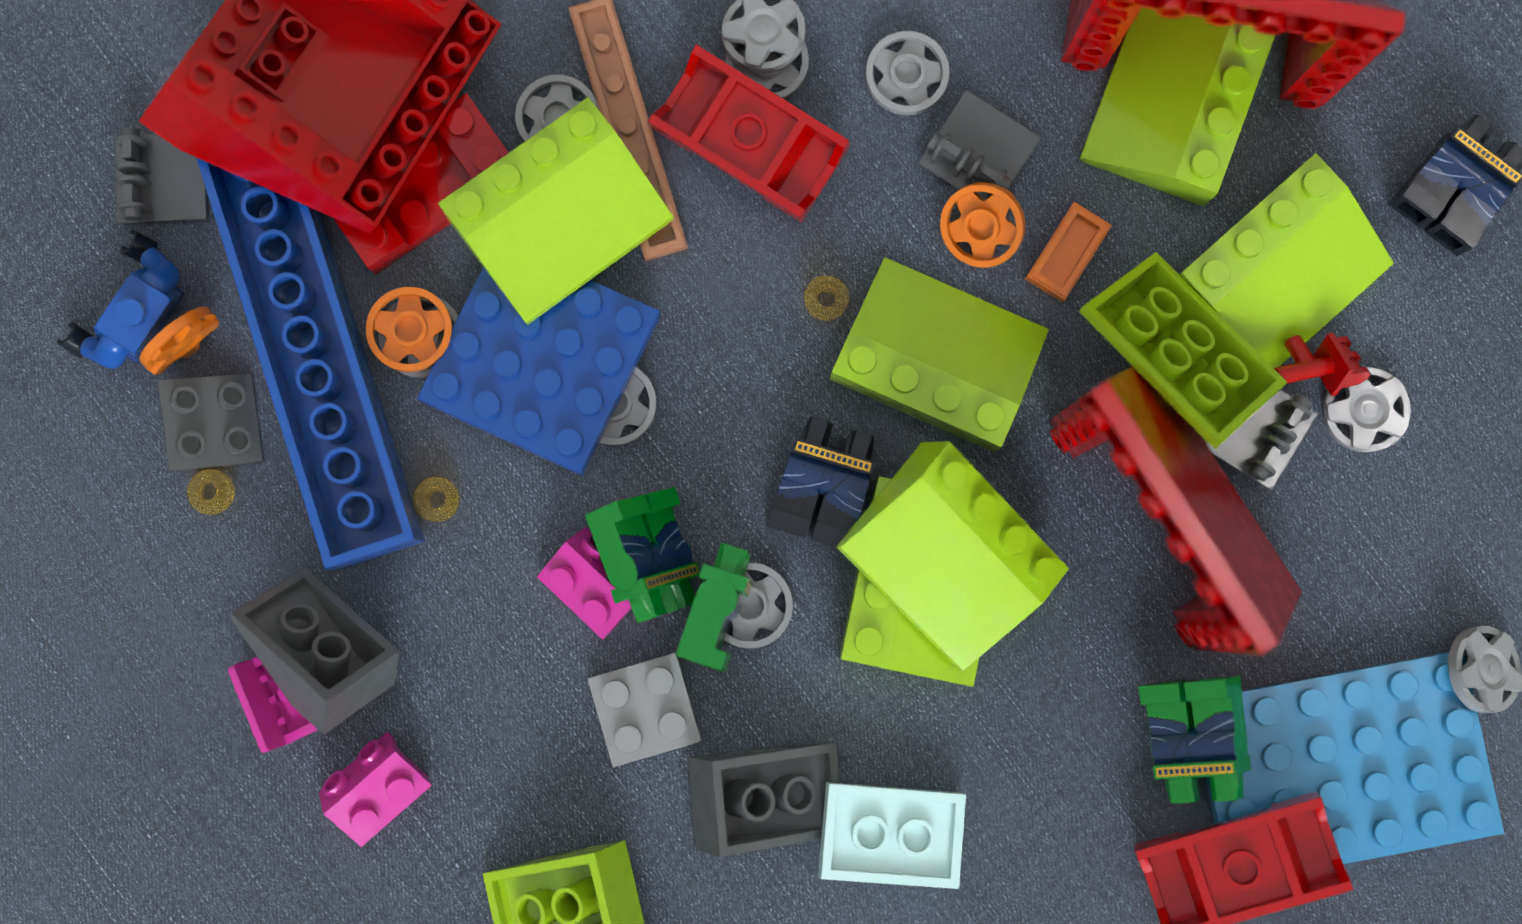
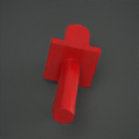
M1334 332L1326 335L1314 355L1310 352L1301 335L1289 338L1284 345L1295 363L1274 368L1288 383L1320 377L1331 396L1337 395L1342 388L1364 382L1370 376L1367 367L1359 365L1361 357L1358 352H1351L1349 349L1351 346L1349 338L1347 336L1336 337Z

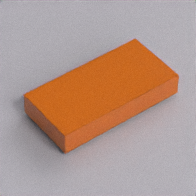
M1073 202L1025 280L1063 303L1112 225L1076 202Z

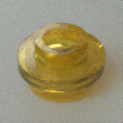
M823 275L813 279L806 287L804 293V304L807 311L814 318L822 321H830L840 317L845 312L849 302V293L845 284L840 279L830 275ZM822 292H830L833 294L835 302L830 306H823L819 303L818 296Z
M214 469L203 470L194 475L187 488L189 503L196 511L202 514L216 515L222 513L231 505L234 499L235 490L232 480L225 473ZM212 483L216 488V494L212 499L206 500L203 496V489L206 485Z
M439 476L429 477L417 486L413 498L414 506L418 514L424 519L432 522H442L451 518L458 510L460 494L455 484L450 480ZM441 491L445 495V502L441 507L434 508L430 503L431 495L434 492Z

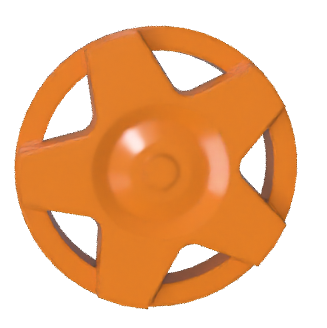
M977 182L966 185L949 198L942 210L940 229L943 241L957 259L970 266L988 268L1002 264L1018 250L1025 234V217L1019 202L1009 190L996 184ZM976 192H987L993 195L984 200ZM956 203L961 216L950 222L951 211ZM1009 209H1011L1016 224L1007 218ZM956 242H968L971 245L973 255L965 252ZM997 244L1010 246L1006 252L994 257Z
M401 287L387 292L372 306L366 320V338L373 354L389 368L400 372H419L432 367L445 353L452 337L453 325L447 308L437 296L422 288ZM420 297L433 303L439 310H423ZM399 298L395 311H381L389 302ZM375 331L386 337L382 351L376 343ZM444 331L443 340L437 349L433 338ZM408 355H413L420 361L413 364L400 363Z
M206 306L185 313L162 329L146 345L140 355V363L148 371H151L153 375L161 374L178 359L190 358L200 349V342L219 327V320L210 308Z

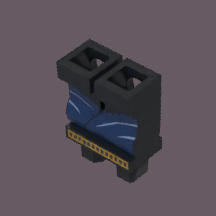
M1480 115L1473 116L1463 125L1458 126L1442 137L1433 151L1388 203L1389 206L1419 228L1431 223L1425 230V233L1456 256L1476 246L1484 235L1483 230L1509 198L1513 189L1522 181V173L1520 172L1522 169V147L1516 142L1507 141L1495 153L1483 143L1493 132L1494 128L1492 124Z
M810 417L802 431L801 438H795L766 526L806 538L818 496L824 498L811 540L837 548V545L859 520L875 464L874 461H870L873 453L874 436L850 430L844 452L827 448L833 424Z

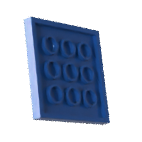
M483 267L452 328L449 346L442 357L434 363L417 399L427 406L583 477L661 317V313L653 307L590 280L527 325Z

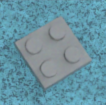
M676 652L588 678L613 768L702 741L679 658L675 656Z

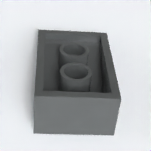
M303 568L231 613L232 622L290 704L323 735L395 685L399 650L306 568Z
M836 742L734 750L688 757L697 851L717 857H725L821 839L826 782L840 783Z

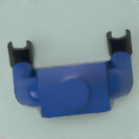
M135 230L130 232L133 234V241L129 248L122 245L120 251L122 254L140 262L144 268L132 272L124 281L95 324L94 331L96 337L75 322H71L68 324V327L72 329L70 335L64 340L57 339L58 345L77 358L86 357L106 368L114 369L120 367L127 357L139 363L143 349L160 332L186 293L176 287L180 278L179 270L157 249L158 243Z

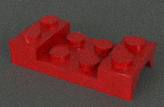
M697 44L690 54L683 76L664 105L652 113L648 120L653 130L686 151H692L762 195L764 200L801 223L850 148V140Z
M466 93L453 102L373 231L367 233L338 219H333L367 268L377 275L450 225L438 203L509 152Z
M1317 791L1271 804V808L1198 830L1180 834V831L1135 844V853L1144 872L1160 924H1235L1354 890L1330 829L1323 801Z

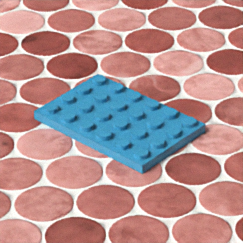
M1450 651L1242 690L1248 745L1247 755H1250L1251 770L1242 773L1243 798L1236 801H1213L1210 777H1205L1214 823L1218 824L1271 808V804L1317 791L1323 801L1327 820L1343 864L1504 834L1478 712L1465 706L1452 687L1448 671ZM1464 652L1462 657V666L1466 664V657ZM1468 688L1470 693L1474 696L1473 689Z

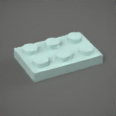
M826 782L818 877L828 880L959 889L966 794Z

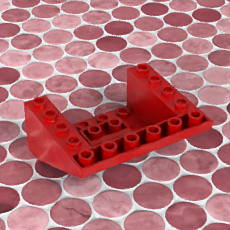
M225 0L138 122L185 153L370 233L379 224L502 24L472 0Z
M1071 0L1061 62L1072 63L1073 68L1081 71L1105 69L1141 8L1154 9L1158 15L1167 18H1180L1185 15L1205 18L1206 23L1214 26H1231L1234 23L1254 26L1255 31L1268 35L1289 32L1279 99L1291 100L1293 105L1299 108L1315 109L1324 106L1403 33L1406 13L1379 0Z
M1133 366L1091 390L1049 420L1053 426V429L1049 432L1054 443L1062 453L1065 454L1069 451L1073 458L1109 440L1114 448L1110 451V456L1115 466L1125 477L1130 475L1133 477L1142 491L1138 494L1141 506L1151 519L1156 520L1159 518L1170 536L1166 537L1165 540L1170 551L1180 563L1188 562L1198 579L1193 583L1199 595L1173 611L1178 620V623L1174 624L1175 630L1186 646L1189 648L1195 646L1197 651L1262 655L1279 644L1302 593L1301 589L1199 433Z

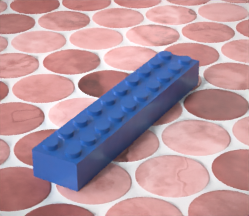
M196 157L325 569L342 570L425 542L321 213Z

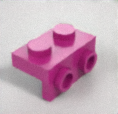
M587 527L568 539L537 576L545 586L602 640L613 631L632 609L629 600L615 604L611 590L616 588L607 577L592 533Z
M258 657L234 664L228 668L235 692L239 697L252 734L262 753L291 744L318 731L315 726L290 704Z
M386 732L378 740L368 742L360 750L357 758L343 771L339 770L331 774L319 791L323 814L362 847L431 787L432 784L429 777L398 749L395 738L389 732Z

